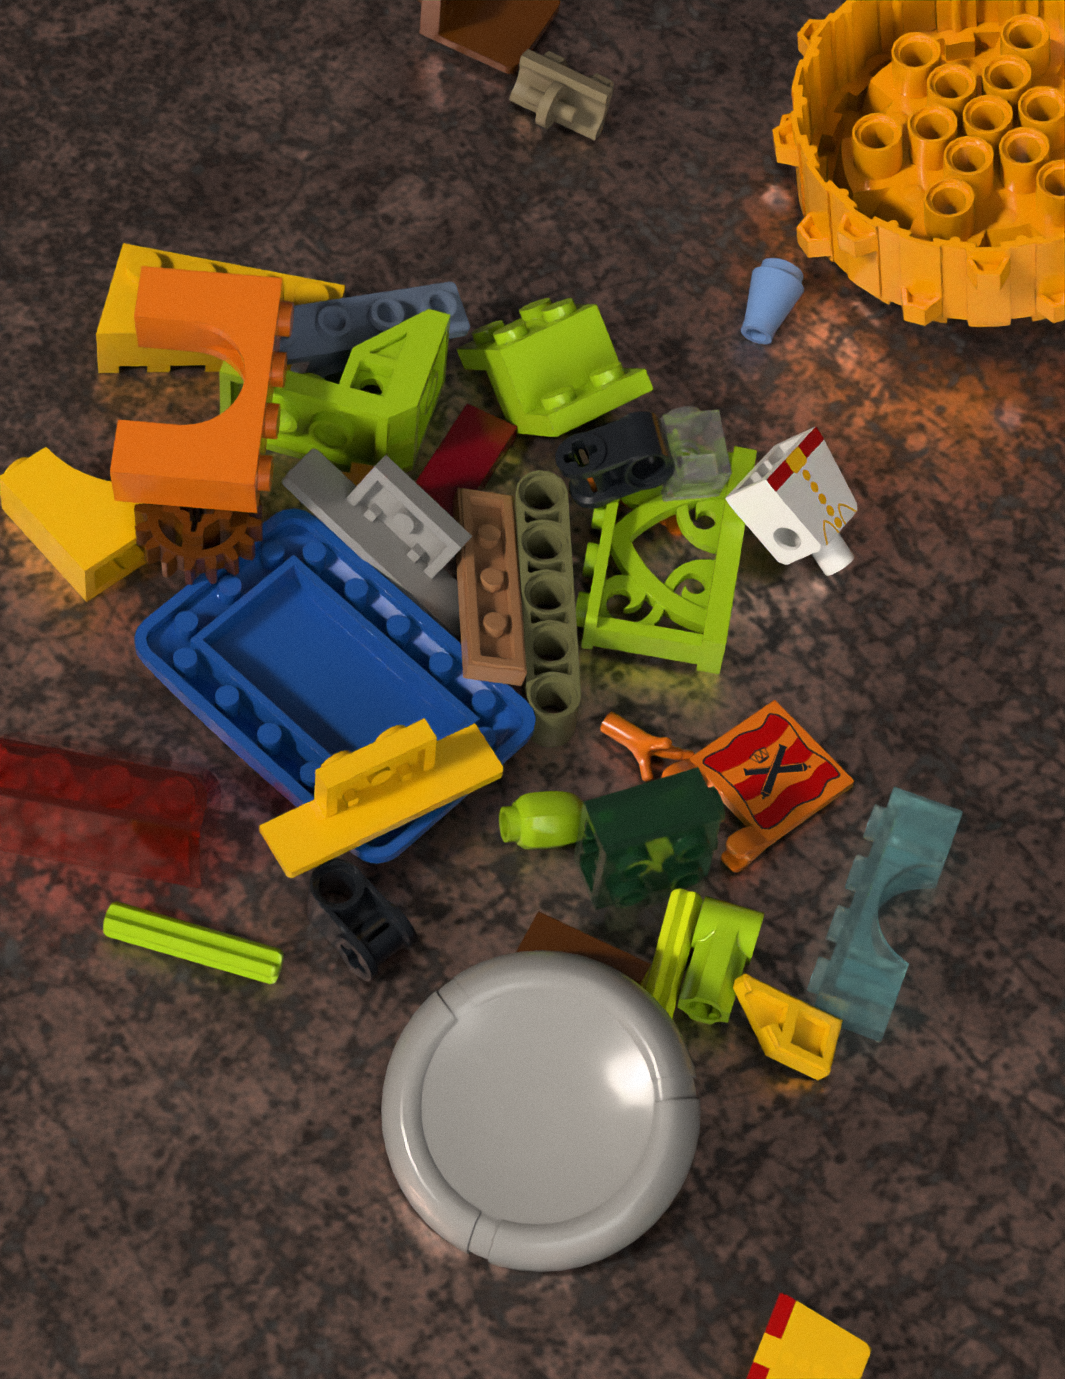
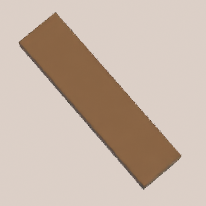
M457 488L453 498V518L472 535L469 541L456 553L463 678L522 686L527 674L514 496Z

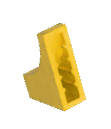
M44 447L30 457H21L8 466L4 474L0 475L1 506L4 512L86 602L147 563L145 561L144 546H137L135 537L134 508L136 504L143 503L115 501L111 481L90 476L71 467L55 456L47 447Z

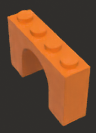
M142 266L134 312L138 347L191 351L213 355L231 365L241 376L244 384L237 399L228 409L220 415L201 423L179 425L118 419L110 467L114 500L257 513L260 491L270 492L273 480L274 457L272 455H265L267 439H278L281 406L278 403H272L274 387L284 388L287 375V352H279L281 336L291 337L294 321V302L284 301L283 278Z

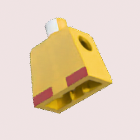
M780 1293L746 1379H861L872 1348L865 1341L792 1297Z

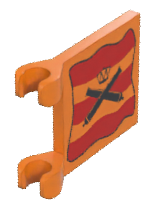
M773 700L690 758L668 766L662 773L661 779L664 783L659 785L657 793L667 804L674 806L686 798L703 781L746 826L728 837L725 844L727 850L721 855L722 862L731 871L738 873L751 864L771 844L851 789L855 781L776 700Z

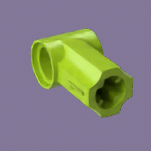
M705 896L691 943V949H694L684 976L677 1008L686 1012L690 1019L710 1025L715 1022L728 1023L736 996L733 989L734 981L742 976L744 966L750 965L764 918V912Z

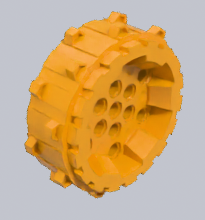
M846 0L834 13L830 12L825 19H808L797 33L798 51L804 57L803 60H799L792 84L793 111L782 115L779 126L772 129L777 163L796 166L798 197L803 216H805L796 227L797 242L807 257L826 256L831 262H835L846 272L851 281L888 305L894 302L902 306L904 321L926 326L931 321L947 324L948 318L967 320L970 327L1009 326L1011 319L1031 316L1032 322L1046 318L1052 323L1065 320V0Z

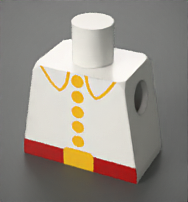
M816 426L774 445L725 498L730 507L779 563L788 565L812 554L824 574L829 576L846 567L855 557L839 532L857 512V502Z

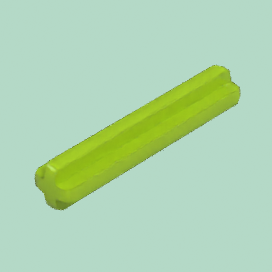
M119 901L110 904L103 922V933L107 937L267 984H273L277 981L283 967L284 952L280 948Z

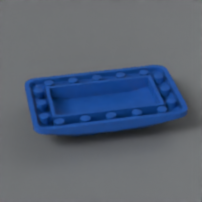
M286 509L270 517L263 523L262 541L255 542L256 556L253 561L238 557L239 573L237 575H232L225 568L217 570V583L211 584L206 578L205 573H201L196 577L192 585H186L144 619L135 633V650L142 663L212 732L296 807L314 800L315 770L320 768L325 760L340 751L349 750L354 752L375 742L381 733L396 725H405L407 727L425 718L438 741L475 723L502 765L526 745L533 736L536 718L534 710L527 700L508 684L463 678L461 643L371 564L362 560L323 522L306 510ZM467 795L350 850V852L365 862L375 864L389 862L404 852Z

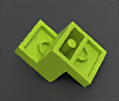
M550 298L532 302L519 309L520 319L505 326L502 320L481 326L471 332L473 341L456 348L464 369L486 370L506 422L517 426V434L558 437L654 390L646 368H626L619 362L597 304H575L573 298L564 299L553 304Z

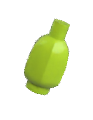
M543 791L524 794L516 799L512 806L501 807L499 813V828L503 841L505 843L515 842L526 850L555 849L572 845L582 839L588 829L608 828L612 824V812L608 803L585 805L577 795L564 791Z

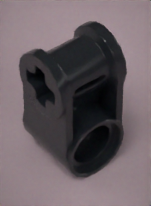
M648 411L629 413L617 421L587 432L574 434L566 438L559 445L555 454L558 469L562 475L570 479L569 493L574 502L582 508L589 509L603 507L611 501L633 493L656 488L666 483L676 470L662 422L656 414ZM580 449L585 451L589 463H583L579 454ZM587 478H593L598 489L597 492L592 491Z
M331 859L317 866L312 872L306 905L307 917L312 925L339 952L344 962L358 977L364 981L372 980L378 974L379 965L401 948L410 950L418 943L417 934L408 918L396 905L388 901L374 887L357 866L346 860ZM336 890L346 894L349 900L344 903L335 904L324 899L322 894L327 891Z

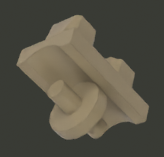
M527 49L521 55L519 74L509 101L535 112V123L546 129L556 122L592 140H596L602 132L614 91L613 81L597 73L587 77L570 69L565 58L550 51L540 55Z

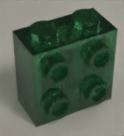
M699 767L583 802L573 859L595 910L611 905L617 908L629 907L643 900L649 893L669 887L672 890L677 888L687 889L708 875L713 852L718 849L717 836L720 823L725 820V810L719 792L714 786L707 787Z

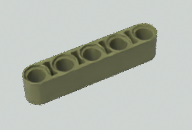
M538 470L529 472L517 483L514 502L527 674L521 686V694L533 708L536 718L533 736L530 739L540 746L552 748L562 746L570 741L575 734L581 699L568 490L565 482L558 475L550 471ZM532 506H543L547 509L539 510L533 508ZM534 555H547L552 559H538ZM546 604L556 609L545 610L536 605ZM552 655L559 660L546 661L538 656ZM545 706H554L561 709L563 712L548 713L541 708Z

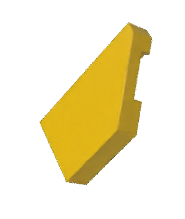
M746 973L735 979L733 985L734 992L765 1056L818 1081L828 1076L843 1020Z

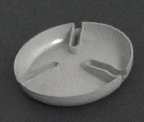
M535 950L500 955L480 962L454 976L453 980L432 993L403 1029L393 1049L382 1090L381 1119L386 1153L394 1176L414 1210L436 1233L459 1250L467 1254L472 1252L486 1258L490 1264L519 1271L549 1272L582 1267L600 1261L637 1240L657 1222L680 1191L690 1170L700 1131L701 1106L700 1100L696 1099L693 1079L697 1078L695 1066L678 1027L667 1011L640 984L621 971L603 962L562 951Z

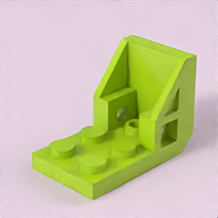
M427 309L353 347L339 384L326 381L321 376L313 373L301 374L287 370L285 387H274L272 403H278L281 406L278 439H267L266 450L302 459L311 449H317L336 468L349 473L351 462L375 466L387 455L405 473L412 471L445 382L451 315ZM223 361L219 371L220 414L234 403L244 384L238 372L225 361ZM367 385H375L381 391L373 394L361 389Z

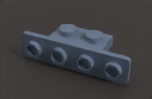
M453 282L437 283L295 305L291 337L281 336L279 352H287V365L292 364L291 371L301 374L313 373L321 376L326 381L339 384L353 347L427 309L451 315L449 339L466 336L470 330V324L456 284Z

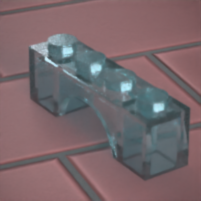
M897 787L893 788L886 808L874 805L863 839L874 843L868 858L856 854L844 888L855 892L850 908L837 906L826 936V940L837 943L831 960L818 957L807 988L808 992L818 995L814 1007L843 1020L841 1028L879 1042L882 1041L909 963L901 958L884 938L879 925L878 910L885 902L900 893L915 889L936 888L963 811Z

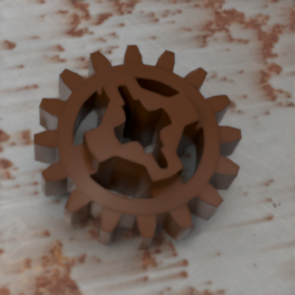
M259 500L257 513L145 503L136 504L134 508L137 546H144L147 564L157 563L162 560V576L167 579L177 570L184 571L185 583L188 585H192L197 573H205L206 578L211 584L217 583V570L225 568L232 575H237L239 573L238 557L253 561L256 556L255 542L262 541L261 500Z

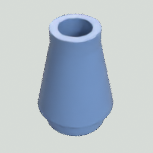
M766 258L762 261L760 267H756L752 271L745 320L741 327V333L745 338L763 345L772 342L775 332L804 293L802 285L804 275L797 266L783 259Z

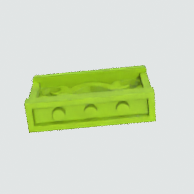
M668 441L676 469L670 478L673 490L663 493V486L660 485L656 488L642 490L620 498L624 504L633 510L616 525L620 499L611 501L603 507L594 508L591 528L602 530L599 544L591 542L587 544L582 577L593 578L591 592L579 591L577 598L576 623L578 627L584 628L581 648L593 650V646L692 663L697 664V671L720 674L745 523L730 507L725 498L755 467L757 450L734 446L733 452ZM684 475L713 480V482L685 486ZM695 509L696 521L702 516L711 517L715 525L709 529L697 528L691 521L688 511ZM676 515L678 527L684 537L695 547L715 554V559H699L687 562L676 568L663 584L641 560L632 542L653 525ZM611 553L622 575H616L605 580ZM687 579L698 580L704 587V591L699 594L689 592L686 585L681 596L675 593L677 587ZM614 595H623L630 600V604L624 608L623 614L636 612L642 607L644 600L653 608L644 619L632 622L613 618L609 614L606 605ZM664 615L673 622L694 632L657 625Z

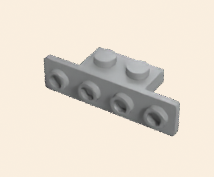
M311 449L284 476L282 484L362 560L371 564L457 639L461 635L457 580L443 567L469 541L472 535L387 455L356 486L317 449Z

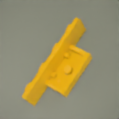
M425 718L407 727L405 725H396L381 733L375 742L354 752L349 750L340 751L325 760L321 767L315 770L314 800L259 825V831L286 876L294 878L500 779L503 775V765L475 723L438 741Z

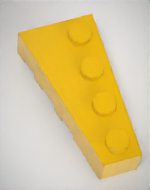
M123 243L96 332L98 373H119V366H147V373L170 372V366L205 365V372H219L223 360L210 354L138 347L134 312L142 266L283 278L284 301L294 302V306L345 298V285ZM292 364L287 365V370L291 371Z

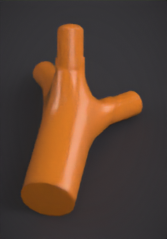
M613 711L605 717L600 727L602 733L633 753L639 763L642 780L646 782L653 779L651 756L679 761L688 759L695 754L694 751L673 746L672 740L669 737H656L647 733Z

